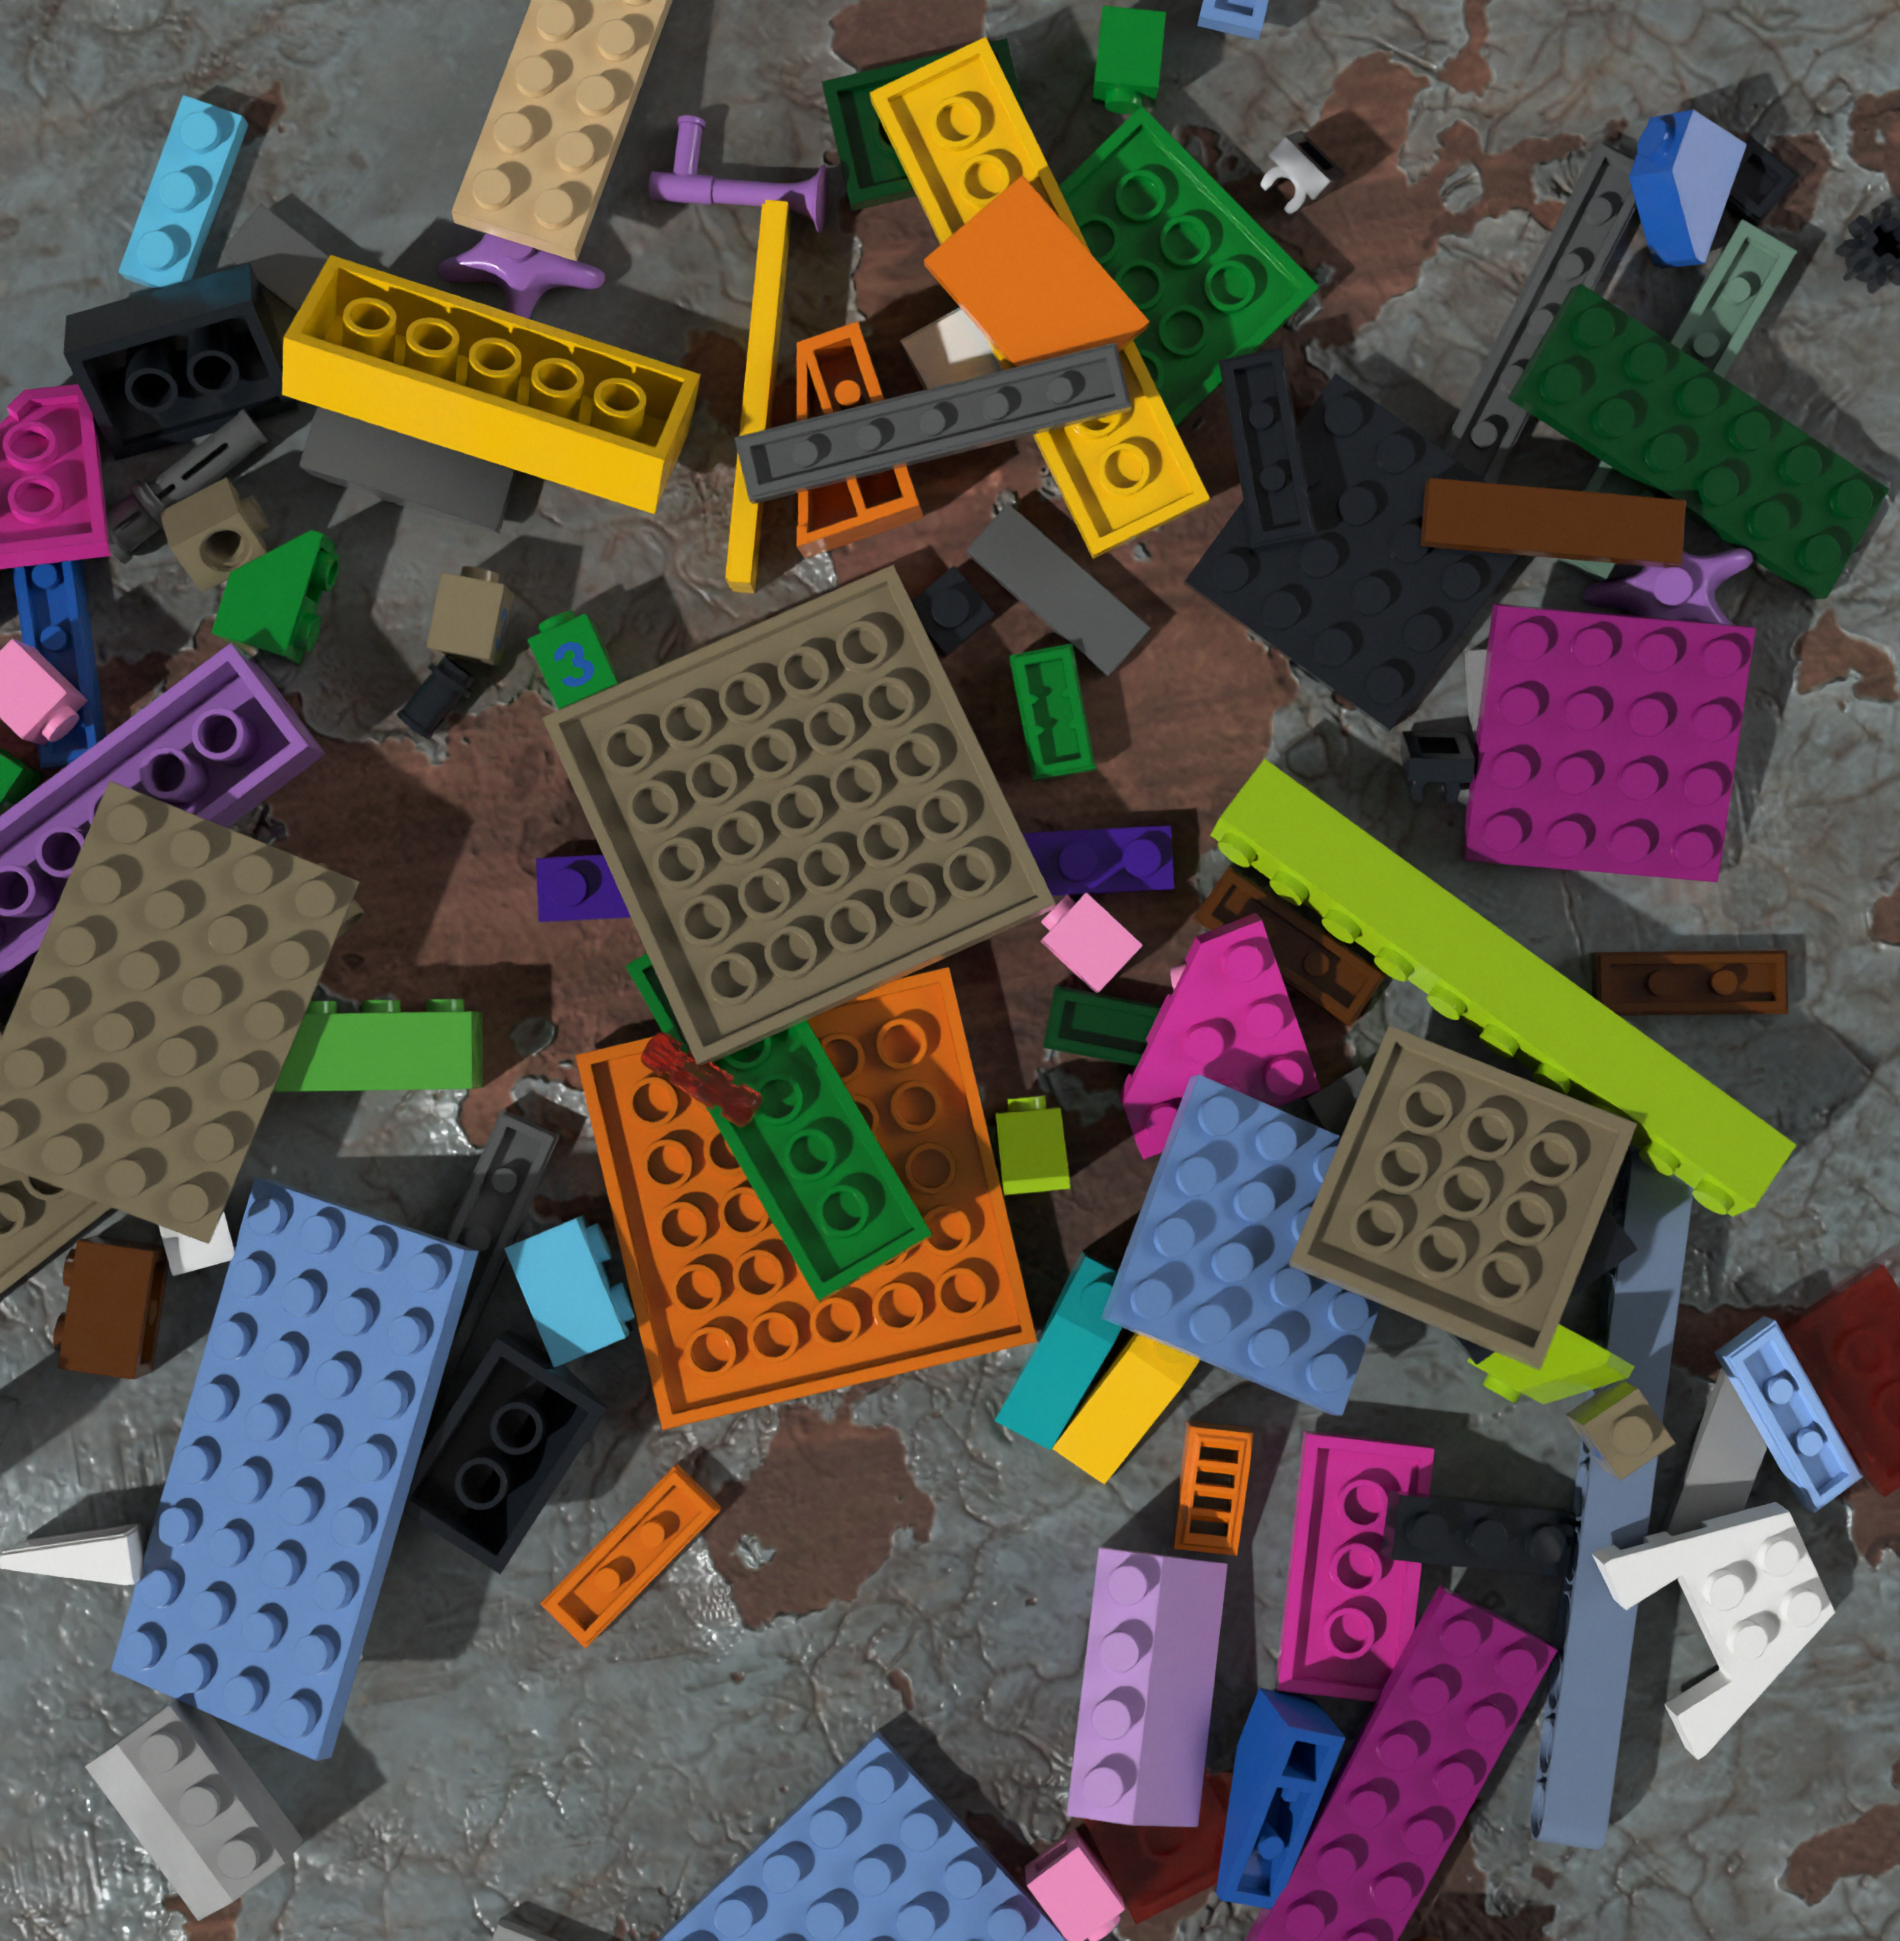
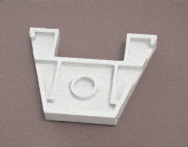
M1777 1502L1702 1521L1701 1529L1671 1536L1664 1531L1645 1536L1644 1544L1622 1550L1612 1545L1600 1548L1592 1553L1613 1599L1625 1610L1678 1579L1719 1666L1718 1671L1664 1704L1685 1748L1697 1760L1707 1755L1835 1613L1790 1511Z

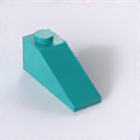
M1084 1251L1081 1252L1037 1336V1342H1034L994 1419L995 1422L1051 1451L1122 1329L1121 1326L1101 1318L1119 1271L1118 1269Z

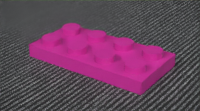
M1304 1430L1275 1686L1278 1691L1376 1702L1414 1632L1422 1563L1391 1560L1381 1555L1389 1491L1430 1494L1435 1450L1431 1445Z

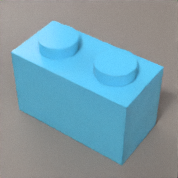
M585 1214L504 1248L554 1368L622 1340L633 1332L629 1321L636 1318L631 1296L623 1282L616 1285L613 1284L605 1261L612 1259L610 1246L600 1225L596 1223L589 1226Z

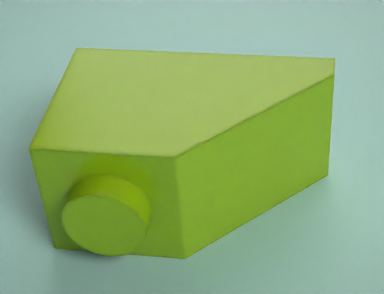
M1045 1096L1007 1099L1008 1111L995 1112L1004 1195L1071 1189L1061 1108L1058 1106L1046 1107Z
M1560 1324L1557 1326L1539 1370L1497 1352H1494L1478 1365L1470 1358L1467 1361L1487 1373L1482 1383L1484 1387L1517 1404L1522 1393L1543 1405L1628 1379L1635 1368L1615 1354Z

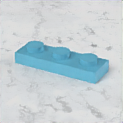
M185 95L182 96L118 271L125 279L155 290L192 280L249 125L242 115Z

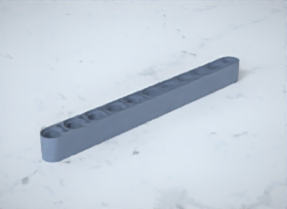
M1628 1146L1616 1176L1611 1215L1633 1241L1637 1251L1603 1275L1594 1343L1635 1367L1630 1377L1623 1381L1640 1390L1661 1423H1663L1693 1199L1692 1192L1694 1189L1674 1174L1668 1176L1655 1171L1640 1158L1639 1148ZM1608 1385L1587 1391L1586 1400ZM1582 1438L1580 1441L1571 1512L1576 1514L1568 1576L1567 1578L1562 1577L1553 1641V1646L1557 1649V1652L1550 1663L1531 1805V1833L1533 1840L1538 1842L1601 1850L1606 1841L1638 1603L1625 1610L1613 1599L1592 1553L1600 1548L1612 1545L1622 1550L1644 1544V1537L1648 1534L1658 1456L1620 1481L1601 1468Z

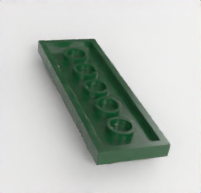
M1582 283L1570 289L1507 398L1658 498L1686 500L1685 515L1733 547L1747 549L1752 554L1753 560L1814 600L1826 599L1889 491V488Z

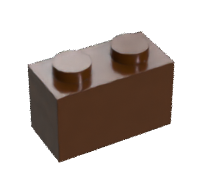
M93 1236L77 1240L76 1249L69 1251L63 1269V1284L65 1287H70L66 1312H62L59 1315L53 1335L54 1349L60 1351L57 1369L132 1380L153 1372L169 1268L164 1245L103 1236Z

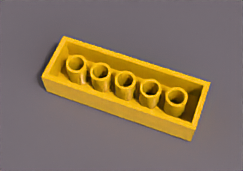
M330 255L283 337L282 395L652 514L656 513L691 429L701 375Z

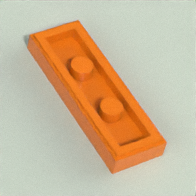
M676 1463L540 1604L586 1649L713 1519L722 1507Z

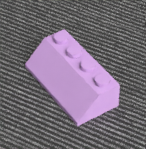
M1099 1547L1067 1816L1135 1826L1198 1827L1227 1563Z

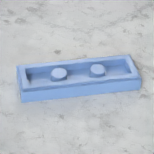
M1763 1316L1714 1352L1802 1508L1813 1513L1817 1512L1863 1477L1776 1320Z

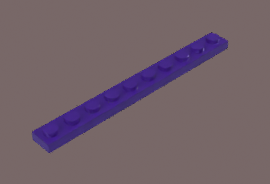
M1171 826L1022 833L1052 896L1084 895L1086 892L1091 895L1174 890ZM604 855L536 858L539 922L631 918Z

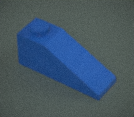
M1259 1688L1237 1744L1216 1894L1221 1901L1272 1909L1281 1892L1287 1887L1345 1741L1344 1735L1315 1699Z

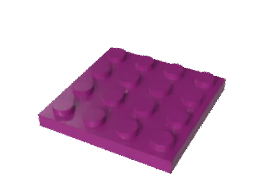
M1493 603L1474 748L1475 765L1473 781L1469 787L1461 857L1465 861L1718 882L1756 628L1748 625Z

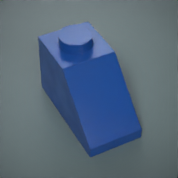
M1695 110L1649 118L1647 127L1639 138L1638 152L1629 175L1652 263L1661 269L1705 264L1747 146L1745 142Z

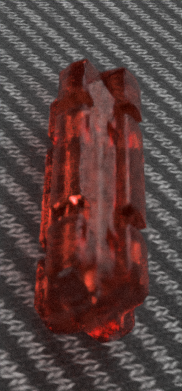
M659 1032L651 1038L643 1050L640 1059L645 1067L659 1076H662L664 1072L671 1075L669 1078L670 1083L712 1110L716 1105L723 1109L721 1116L738 1127H745L753 1120L763 1100L758 1092L744 1083H741L738 1088L732 1084L734 1081L733 1076L711 1062L697 1065L691 1050L687 1054L682 1052V1043L668 1034Z

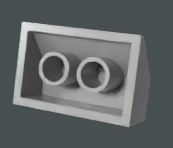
M177 1699L171 1701L85 1766L198 1921L233 1903L284 1865L304 1841L213 1716Z

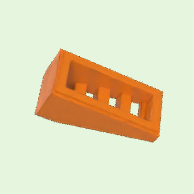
M1186 1420L1173 1540L1174 1549L1237 1556L1254 1434L1250 1427ZM1201 1446L1234 1450L1233 1461L1199 1458ZM1197 1471L1231 1474L1230 1486L1196 1482ZM1194 1495L1229 1499L1228 1509L1193 1507ZM1191 1520L1226 1523L1225 1536L1189 1532Z

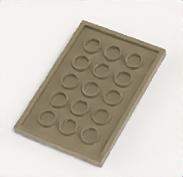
M109 781L0 1040V1165L209 1244L360 881L116 782Z

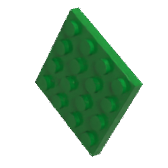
M1143 106L1135 111L1059 185L1092 256L1150 321L1149 327L1133 341L1176 429L1223 384L1218 360L1255 353L1319 289L1314 280Z

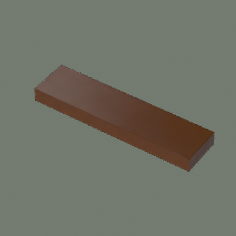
M1429 478L1425 483L1421 546L1662 568L1679 567L1682 564L1686 500Z

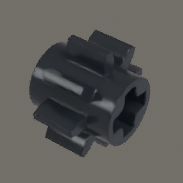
M1890 207L1882 209L1874 217L1872 224L1866 217L1859 215L1847 226L1849 233L1855 239L1845 240L1835 249V254L1845 257L1848 271L1843 279L1849 281L1855 278L1867 283L1869 294H1874L1884 285L1886 276L1891 283L1897 286L1900 285V220L1891 218ZM1877 244L1881 245L1886 252L1881 258L1872 249Z

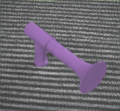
M683 115L678 117L677 126L679 130L673 172H651L649 179V196L651 200L706 205L722 203L762 207V204H765V200L788 202L789 210L796 211L810 218L815 223L818 233L823 231L829 197L828 172L824 164L820 167L818 174L808 180L796 183L721 179L712 175L697 174L701 138L706 122L696 116Z

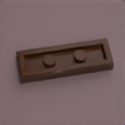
M1228 866L1192 920L1206 930L1211 931L1257 913L1262 919L1283 982L1346 1026H1352L1386 974Z
M1787 950L1591 953L1592 997L1619 1016L1788 1014Z

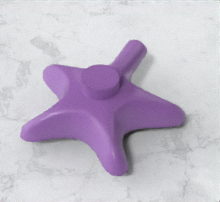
M488 233L470 250L440 262L438 273L442 280L450 283H495L503 288L506 298L505 311L530 319L538 299L547 290L558 287L596 289L605 282L604 272L596 267Z
M1734 548L1704 556L1689 555L1683 551L1682 564L1679 567L1644 566L1635 574L1591 584L1585 589L1583 598L1587 604L1594 607L1621 609L1637 616L1732 624L1717 604L1715 591L1724 580L1746 569L1753 562V557L1744 548Z

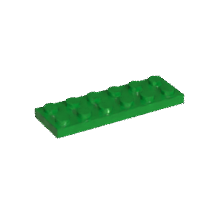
M646 953L625 965L819 1303L932 1237L927 1224L807 1020L699 1068L648 954Z

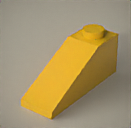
M1130 1331L1061 1432L1052 1449L1105 1485L1179 1392L1200 1359Z

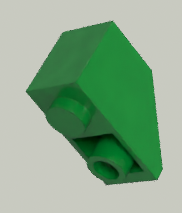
M310 530L231 571L211 633L226 642L300 664L303 652H310L313 649L320 632L321 617L316 615L322 592L323 590L329 592L338 576L340 556L335 554L337 544L323 533Z

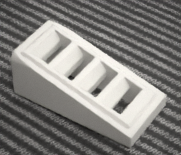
M141 1523L21 1540L2 1551L0 1555V1569L120 1585H135L144 1576L143 1558L148 1545L146 1525L141 1526Z

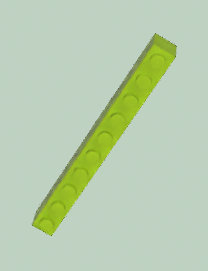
M1266 759L1261 762L1226 808L1211 832L1210 836L1219 842L1218 848L1228 859L1239 866L1249 867L1251 865L1271 880V888L1281 898L1294 905H1301L1303 903L1323 918V926L1333 936L1346 943H1354L1355 941L1375 955V964L1385 974L1401 982L1409 980L1427 993L1428 1003L1437 1012L1452 1020H1459L1461 1018L1481 1033L1479 1035L1481 1042L1489 1050L1503 1058L1511 1059L1514 1057L1534 1072L1532 1077L1538 1085L1637 1123L1630 1143L1640 1149V1158L1655 1171L1668 1176L1674 1174L1694 1189L1692 1192L1694 1198L1712 1212L1720 1215L1728 1213L1734 1217L1754 1208L1796 1147V1144Z

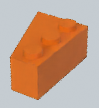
M858 321L797 342V422L885 400ZM907 466L798 493L797 548L806 559L923 519L924 516Z

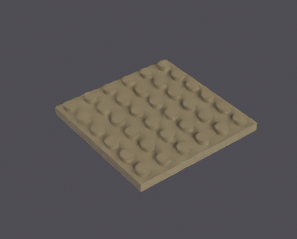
M894 564L542 717L699 1068L1055 908V901Z

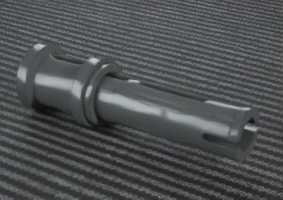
M245 409L240 410L237 416L202 443L191 449L189 453L153 481L149 482L147 479H143L141 482L139 480L135 481L130 485L131 494L106 512L110 551L121 563H128L133 559L132 550L159 529L164 530L159 515L160 511L217 482L256 449L270 441ZM228 446V448L224 452H222L219 456H217L215 459H213L210 463H208L206 466H204L201 470H199L197 473H195L192 477H190L187 480V478L191 474H193L196 470H198L200 467H202L205 463H207L209 460H211L214 456H216L218 453H220L223 449H225ZM174 487H176L174 491H172V492H171L170 494H168L166 497H163L165 494H167L169 491H171Z

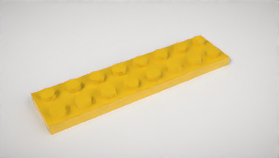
M986 37L870 92L872 105L940 245L1023 175L1090 252ZM986 338L1001 371L1011 369V365ZM1134 341L1119 352L1131 403V411L1033 435L1093 559L1208 504L1210 500Z

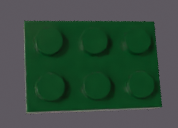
M1007 38L989 42L1025 116ZM957 50L822 81L824 98L851 212L917 196L872 105L870 92Z

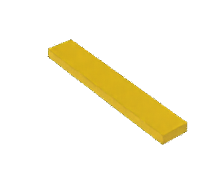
M765 200V204H762L739 436L770 429L772 424L792 221L788 202ZM738 453L725 579L733 592L755 594L764 502L751 504L749 501Z

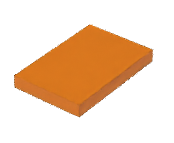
M1023 175L924 259V266L1012 368L1111 343H1116L1118 352H1120L1149 327L1150 321Z

